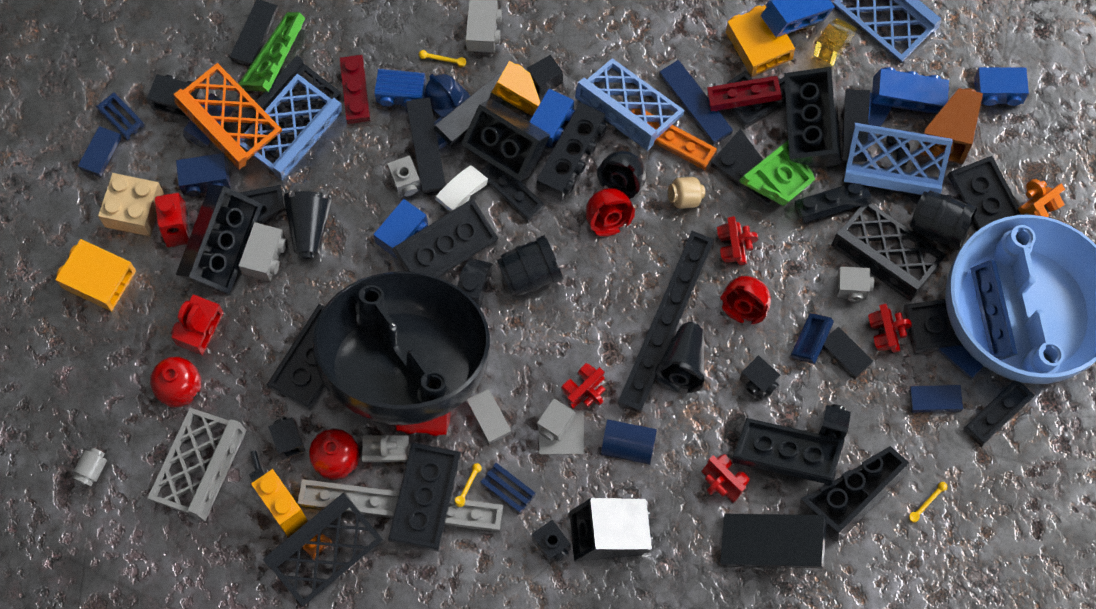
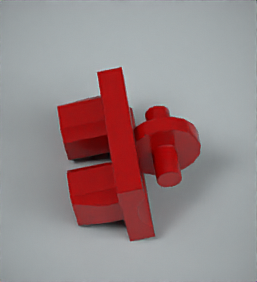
M735 216L728 217V223L717 227L718 237L721 242L731 239L730 246L720 248L721 258L725 263L737 261L739 265L747 264L745 248L746 251L753 250L752 243L759 240L758 234L750 232L749 226H744L741 229V224L736 222Z
M887 304L879 305V311L868 315L872 329L884 327L886 332L874 336L876 349L878 351L891 349L893 353L900 352L901 349L896 332L899 331L900 338L907 337L906 329L912 327V322L910 319H903L902 313L895 314L896 321L894 322L891 309H888Z
M585 363L578 371V375L584 380L580 386L571 379L561 386V391L568 399V405L572 409L577 407L582 401L587 407L593 402L599 406L604 402L600 395L605 391V388L600 384L605 380L603 376L605 372L600 367L596 370L588 363Z
M726 454L717 458L713 455L708 459L706 466L701 471L706 476L705 480L711 485L707 492L712 495L717 491L722 497L726 495L734 503L746 489L750 478L741 471L734 476L728 470L732 466V461Z

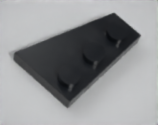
M740 128L711 161V166L766 207L773 201L739 181L745 174L763 161L760 154Z
M281 185L239 192L263 204L257 220L259 224L286 210L283 187Z

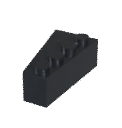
M889 446L862 462L860 466L843 473L841 477L834 480L833 485L824 484L814 493L800 499V509L807 515H825L827 517L826 532L835 541L839 542L908 473L910 462Z

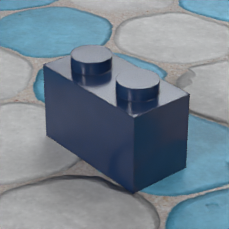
M224 153L176 160L178 184L183 196H198L201 193L207 192L209 185H220L231 189L228 162Z

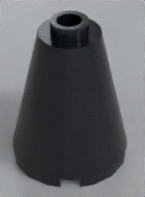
M296 191L295 196L289 197V193H285L284 204L294 253L299 254L301 259H313L314 255L319 254L332 205V196L328 194L327 198H323V193Z
M687 322L680 326L656 367V380L665 388L679 392L680 388L688 389L687 393H693L703 387L705 381L704 330L695 322Z

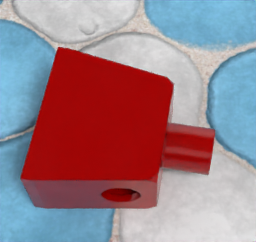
M179 193L155 197L158 227L167 248L186 245L190 238L186 202ZM172 228L179 229L177 232L171 233L173 231Z

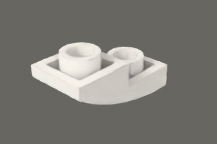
M470 165L454 177L437 194L435 200L451 212L468 202L472 194L486 186L488 178Z

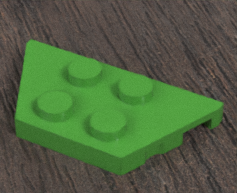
M786 141L739 181L785 206L807 188L815 178L808 165L790 161L789 141Z

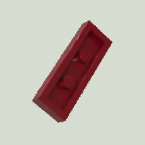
M363 55L340 57L347 124L371 121Z
M778 76L707 87L711 112L782 100Z

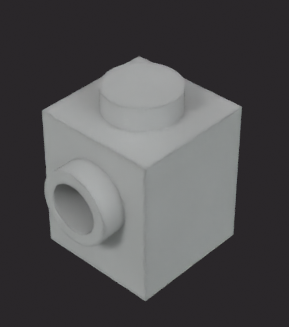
M410 155L387 163L399 197L412 196L421 190L420 179Z
M840 267L837 274V298L848 299L851 302L866 300L869 292H873L874 277H870V268Z
M553 398L537 422L538 428L541 430L539 433L550 441L556 439L560 442L576 418L575 411Z

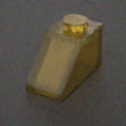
M836 18L827 25L817 40L814 55L834 66L857 32V28Z

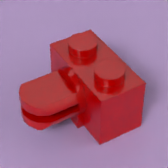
M194 294L190 301H185L178 313L177 318L179 322L174 324L171 331V338L175 344L203 356L224 314L220 304Z

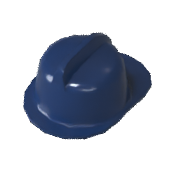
M431 74L424 94V98L430 97L431 108L442 118H445L470 97L469 93L448 74L436 76Z

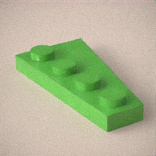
M287 12L239 82V85L245 91L269 92L306 19L300 12Z

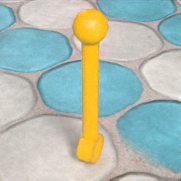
M421 50L418 53L421 59L430 58L456 63L459 67L466 65V59L463 57L454 59L429 54L425 50Z
M475 463L472 465V473L461 495L455 498V505L457 507L465 505V496L476 474L482 469L480 464Z
M939 482L938 488L916 512L910 513V522L916 523L920 518L919 515L941 491L947 490L948 486L945 482Z

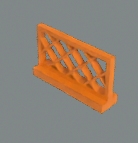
M218 63L184 90L179 89L174 94L175 104L224 153L238 170L246 165L248 159L282 132L278 124ZM218 72L224 78L223 85L209 84L210 77ZM195 89H206L205 100L194 99L190 93ZM209 89L223 90L222 101L208 100ZM226 90L237 91L240 94V101H225ZM208 105L222 106V116H211L208 113ZM225 106L239 107V117H224ZM242 107L253 108L256 111V118H241ZM224 122H238V133H227L224 130ZM241 123H255V134H242ZM258 124H269L273 131L268 135H259ZM240 138L254 139V147L246 152L240 146Z

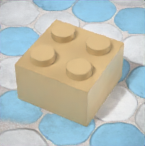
M112 173L98 217L106 228L151 237L157 219L155 197L164 195V192L159 182Z

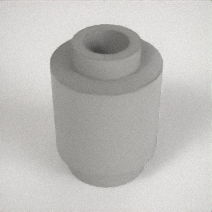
M92 447L89 451L84 450L73 471L75 472L73 479L91 487L93 482H97L107 462L103 458L105 453Z

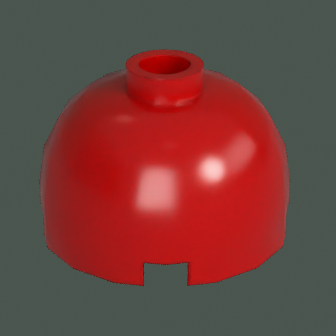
M607 188L596 192L588 200L585 216L591 229L597 235L611 236L621 232L617 228L622 227L624 224L626 226L631 224L635 217V208L625 193L614 188Z
M740 276L730 281L724 289L720 300L723 301V311L732 319L743 323L745 319L752 321L751 324H758L767 316L771 305V294L768 287L759 279L751 276Z
M168 357L161 360L154 367L150 375V386L154 396L161 403L169 407H182L190 404L197 392L199 393L201 389V376L198 369L189 360L182 357Z
M337 428L326 429L317 434L311 442L309 449L310 463L314 470L325 479H344L358 466L360 459L359 446L353 436L346 431Z

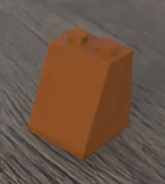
M959 88L923 133L952 139L953 142L948 159L950 162L963 164L973 144L983 93L976 92L974 89ZM935 144L929 149L937 157L944 152L946 145ZM926 151L919 154L930 157Z

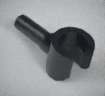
M255 450L250 452L253 467L255 468V471L249 474L252 482L264 475L259 464L257 451Z

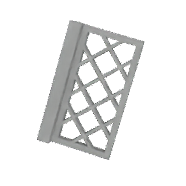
M189 408L149 493L148 499L206 521L247 430L238 421L226 420ZM194 416L202 418L204 426L192 431L190 425ZM218 425L226 426L222 435L216 438L213 437L211 428ZM207 431L210 441L198 446L195 436ZM191 438L194 448L181 453L180 446L182 442ZM212 446L214 449L212 457L203 461L200 451ZM196 454L199 463L187 469L184 459ZM180 461L183 471L171 476L169 472L171 465ZM202 468L204 474L202 479L193 484L189 474ZM186 477L189 486L176 491L173 482ZM169 484L173 494L165 498L158 497L160 489ZM191 492L193 499L189 507L181 505L179 497Z

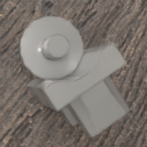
M363 436L362 462H407L409 436Z

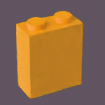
M765 5L756 6L750 12L743 15H735L727 21L726 34L751 77L792 60L795 47L788 35L775 37L760 16L766 9Z
M80 239L78 244L71 248L69 258L65 265L59 268L55 280L62 289L112 312L136 270L131 262Z
M273 469L251 483L288 538L308 522L303 511Z

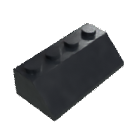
M832 66L784 73L790 161L817 168L842 165L836 79Z
M209 185L176 275L193 283L230 294L254 222L257 223L263 204L225 186Z

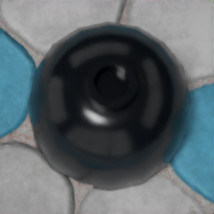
M616 151L609 154L602 161L597 169V177L603 188L606 185L608 188L620 190L631 199L639 193L646 181V168L644 163L635 154L628 151Z

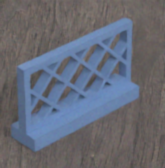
M835 0L833 2L837 9L901 63L931 33H934L940 27L941 18L920 0H889L890 6H876V0H873V7H859V0H856L855 8H846L841 3L843 0ZM903 10L907 14V20L893 21V11ZM876 11H890V21L876 22ZM859 12H873L874 22H863L860 20ZM907 25L908 36H894L893 26ZM910 25H921L925 31L921 35L911 36ZM890 26L891 37L879 36L877 34V27ZM894 41H908V49L903 54L899 53L894 48Z
M613 58L588 79H581L578 82L575 98L581 103L605 113V120L647 151L662 133L684 115L685 111ZM613 68L620 76H608L607 71ZM604 82L605 89H599L593 83ZM609 83H621V89H609ZM625 83H634L638 89H626ZM610 95H622L623 102H617ZM627 96H639L640 102H627ZM643 96H652L656 102H644ZM628 108L641 109V115H635ZM645 109H657L658 115H646ZM661 109H670L675 114L672 116L662 115ZM647 122H659L660 127L654 129Z
M296 74L265 110L272 119H276L278 126V118L292 117L293 127L282 128L280 134L294 132L295 139L292 143L281 144L279 134L277 135L278 145L264 146L253 157L273 171L275 176L283 181L342 113L341 103L335 98L331 99L299 74ZM297 83H300L306 88L307 95L293 96L292 89ZM310 99H321L326 104L321 109L311 110ZM291 101L292 112L278 113L277 106L281 102ZM293 101H308V110L294 112ZM309 115L310 122L307 126L296 127V116ZM255 123L244 134H255ZM258 124V128H260V131H258L259 135H268L273 131V129L262 130V124ZM240 138V146L248 152L252 148L245 143L248 139ZM279 150V158L274 163H271L265 158V151Z
M855 123L844 171V182L920 195L924 191L941 193L953 141L950 138ZM859 131L869 132L874 139L862 145L858 139ZM886 136H894L898 143L887 149L881 142V139ZM910 140H918L922 147L911 153L905 144ZM877 142L883 152L872 158L866 149ZM935 144L946 145L944 152L937 157L929 149ZM902 147L907 156L896 162L890 153ZM926 151L932 160L920 166L914 157ZM860 152H863L869 160L862 165L852 163L853 157ZM885 156L893 164L886 169L880 168L876 161ZM911 159L917 169L910 173L903 172L900 166ZM935 164L940 170L938 178L927 176L924 170Z

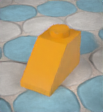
M509 61L491 93L532 116L538 108L540 100L531 74L521 65Z

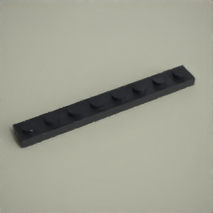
M691 231L620 395L618 405L641 414L657 377V374H655L656 367L673 340L714 244L713 238Z

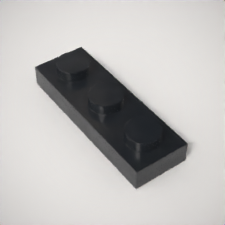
M850 183L795 200V209L803 223L871 203L872 196L865 185Z

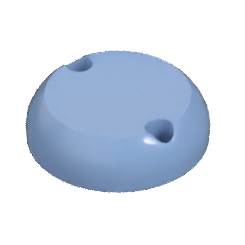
M1036 215L1005 217L987 224L974 233L961 247L953 261L947 278L945 295L950 323L965 349L978 362L996 374L1022 383L1049 384L1074 377L1091 367L1096 362L1095 243L1082 232L1068 224ZM989 260H994L997 264L1018 353L1001 361L989 352L970 268Z

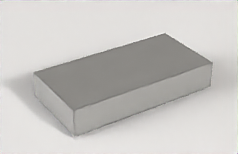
M489 389L467 399V403L489 444L512 433Z

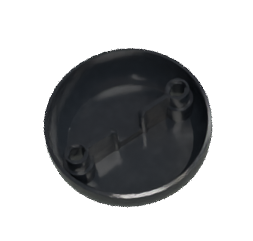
M401 271L372 275L348 285L326 304L317 319L314 329L313 351L316 367L324 386L344 407L359 416L379 423L412 425L431 421L446 415L460 406L476 390L482 381L488 364L490 333L485 316L479 306L459 287L428 274Z

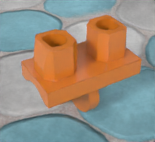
M1037 179L1029 181L1026 185V196L1031 199L1018 208L1021 214L1029 213V215L1049 217L1044 207L1045 204L1049 212L1055 211L1064 205L1060 193L1065 190L1062 183L1054 188L1046 187L1047 183L1045 181Z

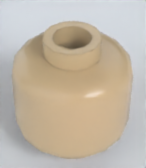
M678 177L668 187V199L670 203H673L679 209L696 208L705 197L704 185H701L696 177Z

